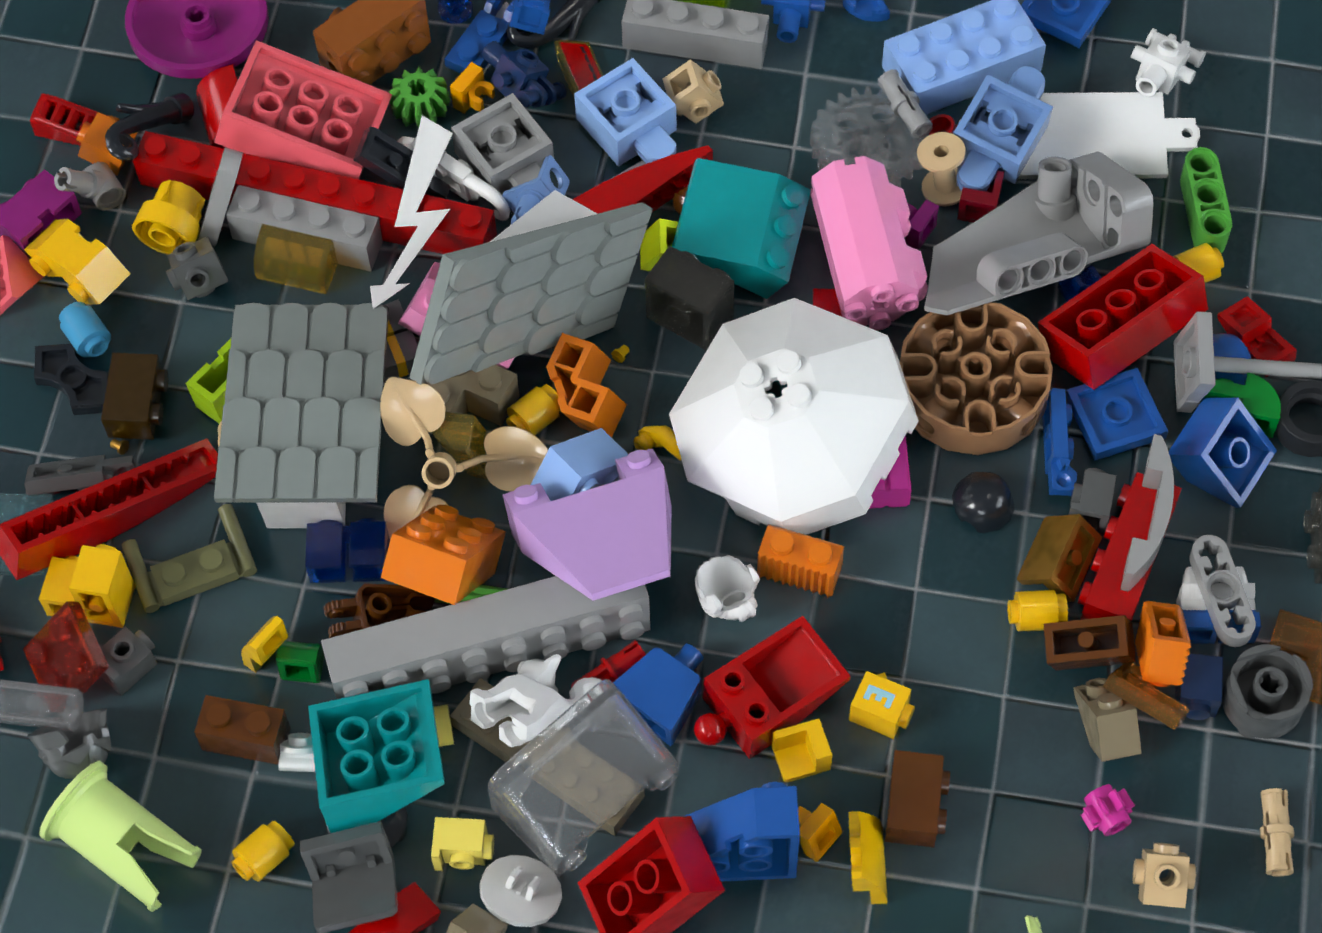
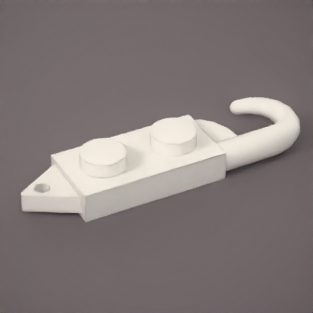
M402 136L397 142L413 151L416 138ZM445 151L434 176L451 186L450 190L466 201L470 199L476 201L483 197L496 207L497 210H494L496 219L501 221L508 219L510 209L502 194L496 188L476 176L472 167L462 159L456 160Z

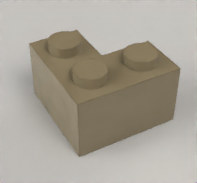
M494 365L479 372L469 370L436 384L426 382V384L431 385L441 394L446 407L443 424L439 429L431 433L450 441L468 411L502 426L508 416L507 408L513 405L520 397L517 374Z

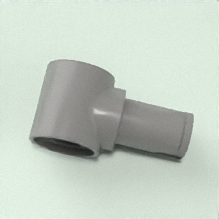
M105 162L93 163L83 171L62 167L59 169L60 173H56L54 177V184L58 190L76 192L81 197L92 199L96 207L101 211H108L117 207L126 196L124 188Z

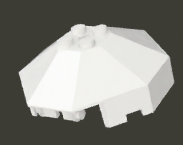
M796 298L722 324L669 413L688 482L724 497L739 517L757 525L762 523L768 526L770 524L804 535L866 514L873 502L871 495L880 479L885 481L900 455L898 447L906 433L912 434L919 421L898 356L888 335ZM777 380L781 385L787 384V387L782 389V396L779 398H775L773 393L767 394V391L772 389V382Z

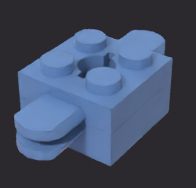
M1030 66L1018 68L1008 84L987 74L953 132L963 141L966 150L965 158L960 164L956 175V182L961 191L964 187L986 192L998 170L1004 171L1005 180L1013 184L1016 183L1046 131L1053 106L1040 100L1045 88V78L1036 68Z

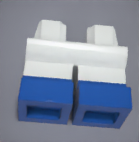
M1187 567L1183 575L1176 605H1180L1183 609L1191 644H1213L1216 641L1217 634L1192 567ZM1235 567L1256 621L1255 630L1248 643H1255L1261 629L1260 614L1256 612L1254 600L1255 583H1248L1243 567ZM1215 583L1211 586L1213 594L1218 598L1228 599L1233 596L1232 588L1226 583ZM1233 607L1229 610L1231 619L1227 628L1233 627L1237 633H1241L1244 625H1237L1232 616L1235 608Z

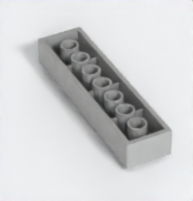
M557 576L463 601L456 605L441 607L321 640L337 699L429 679L431 693L437 694L448 690L451 685L466 681L477 683L480 678L485 680L491 674L501 671L517 672L518 665L522 661L532 659L546 660L556 654L562 656V659L570 652L580 649L587 651L596 650L604 646L606 642L616 639L631 640L638 638L645 631L650 630L649 595L644 584L592 601Z

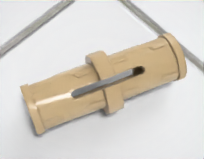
M1280 788L1266 789L1261 791L1263 826L1260 828V837L1264 839L1266 850V874H1272V876L1291 875L1294 873L1291 855V838L1294 837V827L1290 825L1288 791Z

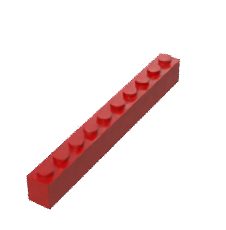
M145 131L138 146L139 154L133 159L140 184L158 189L164 181H178L192 187L205 200H209L224 148ZM243 153L228 204L230 205L238 185L378 217L382 239L387 242L406 246L418 227H395L404 189ZM425 194L417 212L450 209L421 248L422 250L446 254L488 243L497 236L495 214L492 209Z

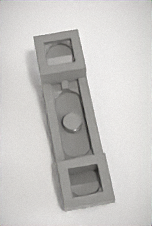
M1154 434L1142 482V487L1157 490L1147 540L1132 538L1120 589L1127 592L1141 580L1152 565L1163 541L1172 511L1174 498L1173 468L1168 448L1161 435Z

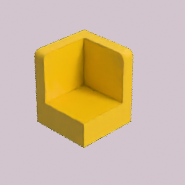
M819 718L772 733V750L784 782L788 783L831 770L832 752Z

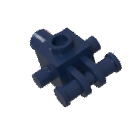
M497 41L490 42L484 48L482 58L495 68L490 83L505 97L513 93L525 108L529 106L538 108L550 105L556 100L566 97L567 88L562 82L552 84L546 79L550 69L539 60L534 52L526 48L508 52Z

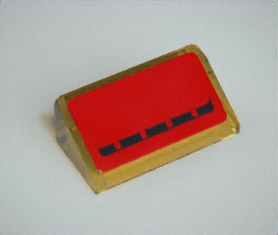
M555 41L556 57L573 97L574 93L603 76L589 42Z

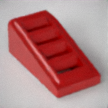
M42 93L30 117V124L35 136L81 146V143L76 141L84 122L92 123L98 112L62 98ZM66 118L65 124L61 125L62 119ZM78 121L82 122L79 131L75 130Z

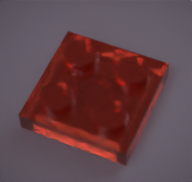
M66 601L23 648L52 714H65L109 668L80 602Z

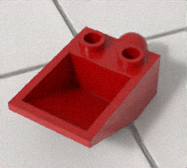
M802 615L704 678L702 698L714 713L703 714L696 720L694 734L700 743L713 746L724 739L727 730L746 756L751 759L772 745V733L774 731L798 725L851 679V676ZM753 710L759 718H753L750 712Z

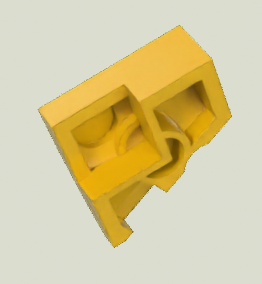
M860 811L848 812L853 892L870 891L871 904H888L883 824L880 819L871 814Z

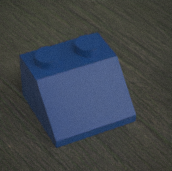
M1203 398L1170 448L1169 455L1171 462L1187 482L1235 508H1241L1277 449L1239 398Z

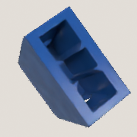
M684 644L674 657L661 648H653L609 687L610 704L669 746H672L702 693V678L694 670L703 661V655L690 644Z

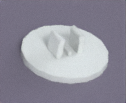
M509 855L496 859L485 869L480 881V896L487 910L500 921L513 926L533 927L546 923L557 913L562 900L561 883L554 871L543 862L528 856Z

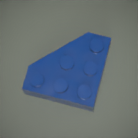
M782 782L766 783L761 788H752L685 815L692 817L721 881L796 878L800 839L797 786H787Z

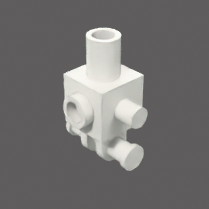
M1152 28L1145 42V45L1149 46L1148 49L1136 45L1131 54V58L1141 62L1136 77L1137 91L1146 97L1153 96L1157 90L1168 95L1178 80L1190 84L1196 71L1186 67V62L1192 63L1194 67L1199 68L1206 52L1190 47V42L1183 40L1180 44L1176 41L1177 36L1170 33L1167 37Z

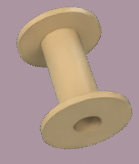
M948 132L931 134L921 141L917 149L919 163L930 171L922 182L923 195L927 200L938 206H951L960 202L962 191L957 185L956 175L957 167L963 162L966 150L963 141L955 134Z

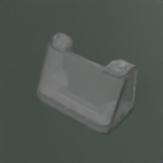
M604 679L591 688L501 766L490 779L488 792L492 810L559 877L566 870L569 872L574 871L587 858V853L585 852L588 845L587 839L645 787L649 791H654L657 788L663 791L668 788L677 778L679 767L678 761L621 690L609 679Z

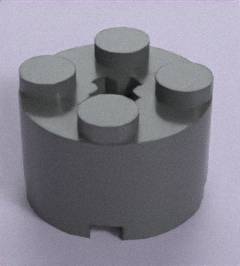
M1272 644L1257 645L1244 651L1232 666L1222 691V704L1228 719L1242 736L1250 739L1277 738L1290 732L1299 723L1310 700L1313 680L1307 665L1296 654L1292 656L1280 650L1281 647Z

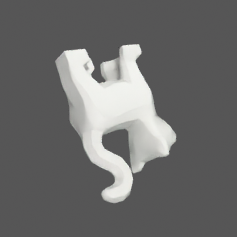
M556 654L545 661L540 659L522 661L517 668L518 674L503 678L492 689L488 691L478 688L471 690L469 702L471 706V721L482 729L493 727L500 720L511 717L512 721H505L499 725V739L510 747L520 746L541 736L557 732L567 720L578 715L588 705L586 694L606 697L610 691L607 684L601 679L594 677L578 680L569 691L571 699H565L558 693V689L555 686L556 669L561 662L562 656Z

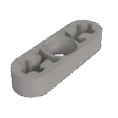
M224 148L197 241L208 236L212 246H216L243 152Z
M1214 535L1201 536L1192 546L1189 562L1215 632L1224 644L1231 647L1243 646L1249 642L1256 627L1255 617L1226 543ZM1203 549H1207L1210 554H1217L1214 561L1215 571L1211 574L1212 565L1210 559L1207 556L1201 557ZM1217 582L1226 583L1232 588L1233 596L1228 599L1218 598L1213 594L1211 586ZM1233 607L1235 608L1232 616L1237 625H1244L1241 633H1237L1233 627L1227 628L1231 619L1229 610Z

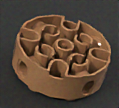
M990 302L951 315L932 312L918 319L904 339L900 358V365L919 420L915 429L922 437L947 451L981 455L1007 450L1029 436L1045 413L1053 370L1046 339L1027 317L1003 304Z

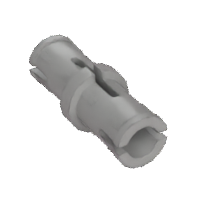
M892 69L883 73L878 79V86L882 88L892 103L891 110L894 115L902 118L913 138L918 139L926 136L932 130L933 123L919 106L920 101L917 94L909 91L897 70Z

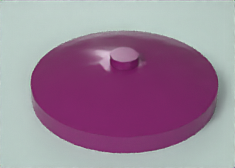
M130 0L125 12L126 33L136 56L148 67L159 73L187 79L204 78L207 74L218 68L232 64L236 67L248 59L255 41H263L269 22L266 0Z

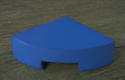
M843 0V7L851 15L859 19L877 22L890 18V11L883 0Z

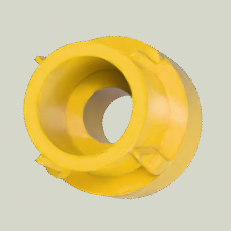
M172 180L164 181L160 184L154 199L145 201L142 204L132 225L133 232L148 247L169 255L173 253L176 247L183 243L196 242L201 230L199 221L202 217L201 212L205 205V198L195 189L184 183Z

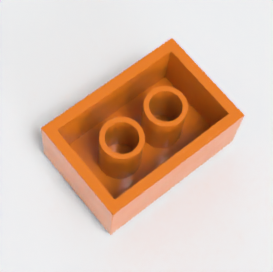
M434 505L392 533L381 578L456 605L495 574L506 531L495 528V524L490 520L484 518L470 519L459 515V511L454 507Z

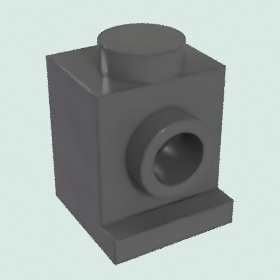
M1098 468L1085 469L1082 484L1074 483L1068 515L1080 514L1098 533L1105 534L1110 517L1117 475L1107 474Z
M126 626L98 651L93 649L88 654L95 671L121 696L157 665L151 651L155 648L153 642L140 629L133 634Z

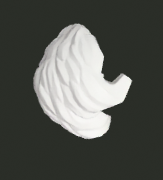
M727 555L711 557L709 561L699 565V568L696 570L695 589L703 610L709 616L744 622L756 615L757 601L754 598V592L760 578L751 564L745 566L739 559Z

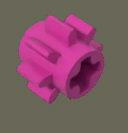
M1110 784L1093 790L1084 798L1087 806L1083 808L1084 813L1081 814V817L1090 832L1099 829V831L1103 832L1104 836H1111L1125 829L1132 822L1128 814L1133 812L1131 808L1135 805L1125 788L1117 792L1116 789L1113 790Z

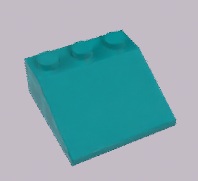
M698 158L694 162L670 253L768 299L789 282L811 189L777 173Z
M429 679L308 706L319 807L330 833L378 822L445 784Z

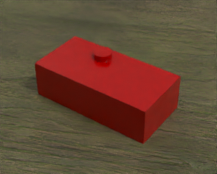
M1150 244L1038 322L1039 332L1045 337L1050 351V360L1095 390L1186 326L1196 312L1208 310L1204 276L1157 246Z

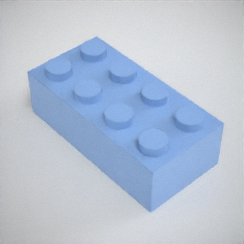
M991 0L884 40L882 67L885 72L892 69L898 71L899 76L909 91L915 92L919 97V106L927 115L974 97L987 74L1008 84L1014 72L1020 67L1030 66L1041 71L1046 44L1018 0Z

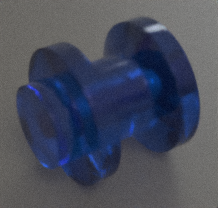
M437 0L439 16L447 23L459 24L465 22L473 13L471 0Z

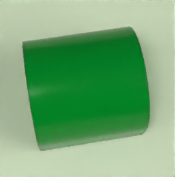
M284 641L278 648L276 655L280 679L320 683L324 661L322 644Z

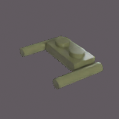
M224 504L218 508L220 518L230 541L229 543H226L225 539L150 566V572L146 569L137 541L129 539L122 543L124 555L146 613H153L161 606L175 603L239 579L242 576H252L257 572L255 562L232 504Z

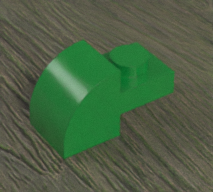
M1247 373L1243 385L1225 378L1215 379L1216 385L1203 398H1239L1266 436L1273 438L1280 420L1281 403L1272 385L1265 379L1252 373Z

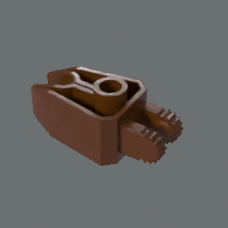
M364 583L357 591L355 598L332 600L323 606L324 614L327 618H353V621L340 622L329 626V638L427 612L425 610L432 608L435 598L401 585Z

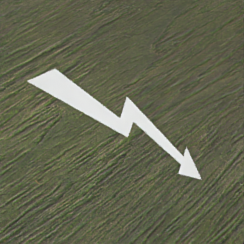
M424 116L421 117L395 222V227H418L383 285L370 286L373 309L410 284L396 283L450 210L417 212L453 134Z

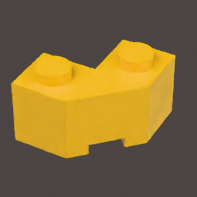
M54 220L24 249L31 257L29 260L31 266L42 276L62 277L69 284L67 287L68 292L78 302L101 304L130 275V272L102 242L97 239L92 243L86 241L79 233L81 231L79 226L71 220Z

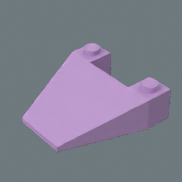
M652 448L636 450L625 457L616 459L618 481L550 501L541 483L535 485H523L512 492L503 494L511 533L521 552L592 601L669 577L671 575L672 505L664 466Z

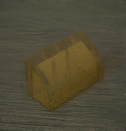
M262 224L254 255L256 278L327 294L338 265L333 240Z
M445 412L443 424L432 433L446 452L454 458L455 462L462 463L480 455H487L484 448V440L488 432L475 415ZM482 462L463 470L470 476L488 479L485 473L487 462Z

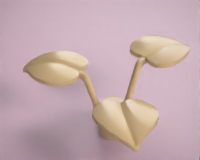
M399 377L388 378L382 390L380 401L381 419L387 434L402 446H411L422 436L425 442V454L428 457L422 468V478L428 485L426 492L416 485H405L395 489L386 500L384 522L389 538L391 539L392 533L434 505H448L445 500L432 495L435 489H442L448 486L456 472H462L464 469L487 462L485 473L490 483L500 490L514 491L520 486L532 483L548 452V448L538 437L522 428L503 426L489 432L485 437L484 448L487 455H480L462 463H456L454 458L447 453H435L431 437L428 433L439 429L444 422L446 407L441 394L426 383L420 385L416 381Z

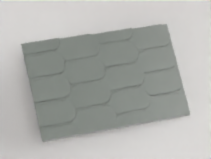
M554 190L490 242L443 254L409 378L420 385L426 382L436 384L469 370L479 372L524 353L534 355L557 345L562 333L586 339L613 328L618 317L617 312L620 311L625 296L627 283L630 280L637 259L636 253H639L648 226L646 223L649 222L653 208L641 202L597 214Z
M246 303L235 305L220 446L218 448L214 491L216 503L256 502L267 528H345L346 502H377L382 428L380 401L385 381L389 319L388 305H379L374 309L372 303H362L359 305H340L337 303H324L321 305H301L299 303L263 305L261 303Z

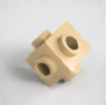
M691 59L662 79L667 96L676 104V113L679 116H686L695 124L724 105L720 93L722 85L719 78L714 72L704 70Z
M1154 843L1153 849L1142 848V859L1135 858L1133 884H1139L1138 899L1142 904L1186 908L1187 889H1194L1196 866L1189 863L1190 857L1185 852H1179V845ZM1165 869H1169L1168 875L1165 878L1159 879L1160 873Z

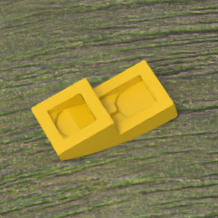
M271 617L242 649L241 655L244 665L255 673L288 638L284 622L280 617Z

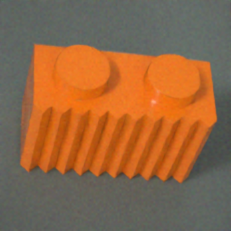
M768 524L758 551L757 573L759 578L765 576L767 580L773 578L774 582L780 580L782 585L788 583L790 587L795 585L797 589L803 587L804 591L809 589L812 593L818 591L819 595L826 594L828 598L833 596L842 569L844 546Z
M1145 601L1135 640L1142 680L1158 687L1179 686L1184 683L1182 677L1185 676L1184 670L1187 669V656L1190 654L1189 648L1192 647L1183 609L1180 605Z

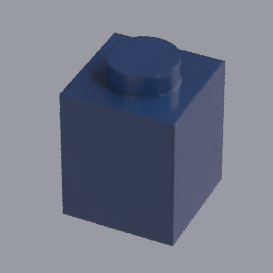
M1189 654L1187 656L1188 662L1186 663L1187 669L1184 670L1185 676L1182 677L1184 683L1179 686L1175 685V714H1185L1186 717L1194 720L1216 717L1222 703L1223 657Z

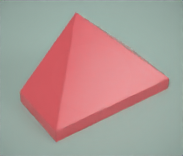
M5 235L0 237V315L44 277L31 266L30 258L10 237Z

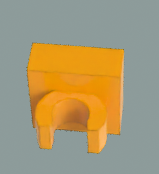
M473 62L450 85L453 108L464 114L470 107L476 111L484 109L483 100L479 98L480 95H487L492 99L495 97L494 86L484 80L483 68Z
M823 803L813 813L800 806L798 808L799 842L804 854L816 862L820 860L843 833L835 811Z

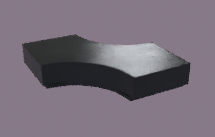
M72 344L35 346L34 380L36 384L51 386L62 391L69 398L74 415L102 413L109 373L95 371L84 366L77 359L76 350Z

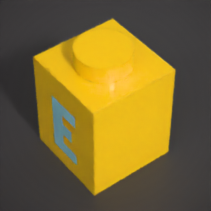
M866 671L850 705L849 721L894 739L899 726L906 729L913 715L915 706L909 704L912 689Z

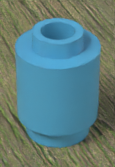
M74 302L61 311L59 315L60 328L81 357H97L107 350L111 341V333L92 307L85 305L83 302Z

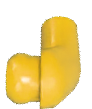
M662 425L645 426L638 431L639 435L633 441L637 450L664 447L681 461L673 429Z

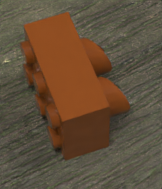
M357 0L344 10L341 7L334 9L329 18L313 30L320 66L371 85L384 74L393 72L400 63L413 54L420 53L431 43L425 0Z

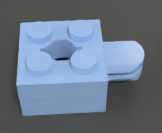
M634 58L574 93L577 121L618 167L636 155H639L647 164L676 154V142L670 137V134L677 131L676 104Z

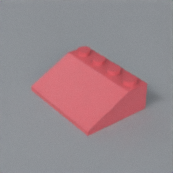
M256 40L223 111L215 143L254 156L360 179L364 167L353 160L364 131L370 126L379 130L392 94Z

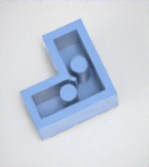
M600 428L550 446L531 485L541 483L550 501H554L619 480L615 460L627 456L628 453Z

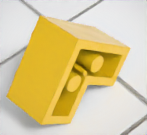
M99 544L96 547L82 545L79 556H67L66 559L52 556L39 601L47 616L123 628L136 585L121 551L105 544Z

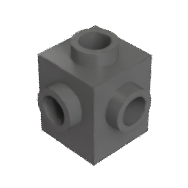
M208 236L194 243H183L176 247L173 253L167 255L171 268L166 270L167 276L175 291L182 288L187 300L194 297H205L211 294L216 287L228 282L223 265Z

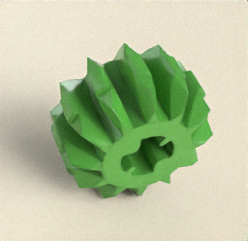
M418 66L416 73L411 74L404 70L403 79L393 78V89L389 90L390 94H392L389 103L392 105V113L395 118H402V122L406 127L414 122L419 127L422 116L436 123L437 117H446L447 106H449L450 92L447 90V83L444 77H437L433 69L423 73Z

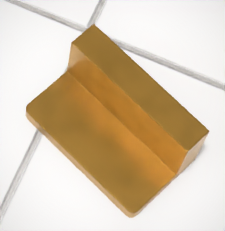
M1080 514L1045 517L1021 567L1017 580L1022 585L1044 584L1049 590H1055L1056 594L1064 593L1067 602H1074L1102 536Z

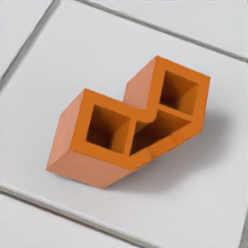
M562 333L546 366L559 397L557 400L561 412L579 428L590 432L602 428L612 438L627 404L611 389L600 385L611 359L594 343Z

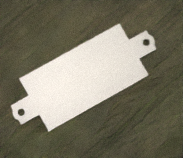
M1139 92L1043 93L1040 100L1053 106L1049 125L1018 179H1038L1039 162L1044 158L1061 157L1070 160L1097 151L1109 157L1137 178H1167V152H1189L1193 148H1197L1200 129L1196 125L1195 118H1164L1163 92H1156L1150 97L1143 96ZM1188 132L1190 133L1191 137L1186 138L1182 135V133Z

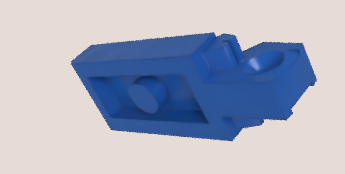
M1052 388L1049 392L1045 413L1042 416L1045 474H1048L1049 495L1072 496L1074 483L1077 481V472L1069 466L1074 455L1073 438H1068L1067 428L1071 425L1072 405L1066 404L1065 389Z

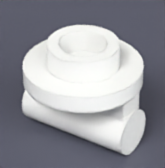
M292 733L288 735V740L280 744L279 771L315 772L311 734Z

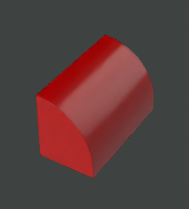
M233 64L210 72L197 86L196 95L210 146L225 148V146L215 143V138L223 111L237 83Z

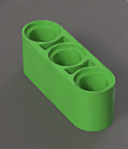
M1193 148L1186 155L1180 176V185L1193 245L1196 247L1208 243L1212 248L1217 247L1222 253L1226 248L1232 229V218L1219 159L1208 148Z

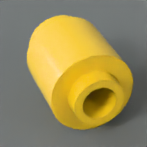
M1208 243L1173 256L1203 275L1205 283L1221 276V268H1224L1221 252L1217 247L1212 248Z
M544 384L541 388L534 387L507 408L509 417L506 419L508 426L522 428L533 435L538 434L560 415L561 409L557 400L559 398L557 392L548 384Z
M1055 590L1015 592L1014 600H1008L1007 603L1009 624H1015L1017 631L1044 630L1045 623L1068 621L1066 595L1064 593L1056 594Z
M273 820L268 825L262 824L232 850L235 859L231 864L246 881L252 877L259 882L290 855L289 850L295 845L294 841L278 822Z

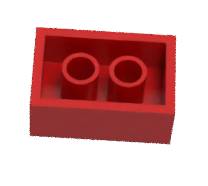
M691 816L656 817L577 882L599 933H672L725 891Z

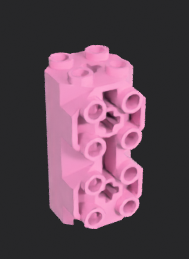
M866 156L854 157L856 164L845 165L844 159L836 160L812 176L811 183L813 189L811 188V198L842 317L864 326L869 325V328L876 331L883 330L891 325V321L918 308L919 301L925 298L928 290L926 283L928 276L921 251L907 246L904 238L908 235L911 228V223L908 219L910 216L904 189L889 183L884 164Z

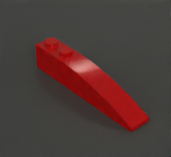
M706 145L641 165L600 183L572 200L597 214L641 202L653 208L652 212H654L674 197V193H678L681 189L688 186L695 160L701 158L713 161V149Z
M206 438L0 524V557L15 579L19 580L49 567L52 556L66 559L67 556L78 555L82 545L95 547L157 515L216 477L218 453Z

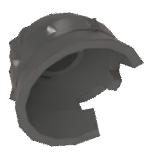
M107 708L90 710L55 721L27 735L39 752L38 757L42 759L43 763L55 775L65 779H74L81 771L94 762L100 760L102 763H105L109 751H111V739L107 727Z

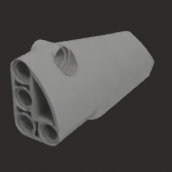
M1099 151L1070 160L1061 157L1042 159L1039 162L1038 180L933 247L924 311L951 315L1074 277L1082 272L1087 264L1148 246L1152 235L1154 206L1150 188L1145 182Z

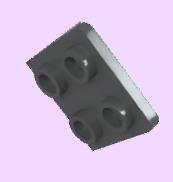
M381 821L300 841V853L312 880L313 924L318 933H327L380 920L397 913L395 859Z

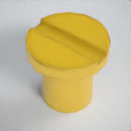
M622 345L619 349L612 351V357L615 361L622 363L625 360V355L630 351L628 346Z

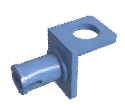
M551 155L545 157L537 178L503 192L502 196L514 213L511 224L554 190L563 195L566 194L570 180ZM550 170L557 177L558 188L553 185L550 179Z

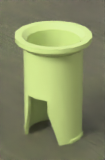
M99 760L81 771L55 800L43 820L39 836L46 841L62 839L143 902L149 911L153 912L162 905L157 899L160 892L131 854H129L135 845L139 842L150 851L191 868L195 867L201 856L202 849L198 846L194 847L107 779L108 766Z

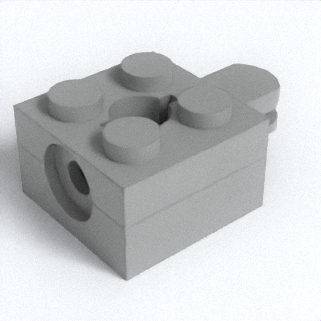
M513 93L451 127L456 155L472 167L476 176L496 188L502 195L506 190L537 178L545 157L551 155L554 158L553 142Z

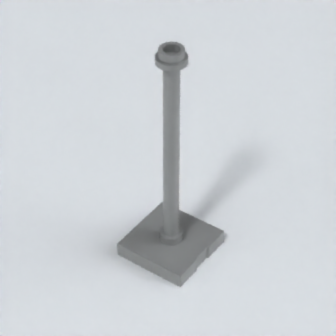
M1196 312L1173 341L1177 412H1193L1202 398L1216 385L1215 372L1322 379V364L1214 356L1211 312Z

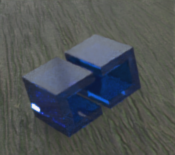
M365 518L357 522H350V526H343L342 522L336 520H321L318 523H307L305 567L310 583L346 582L347 543H349V568H353V582L387 581L381 578L390 543L386 521Z

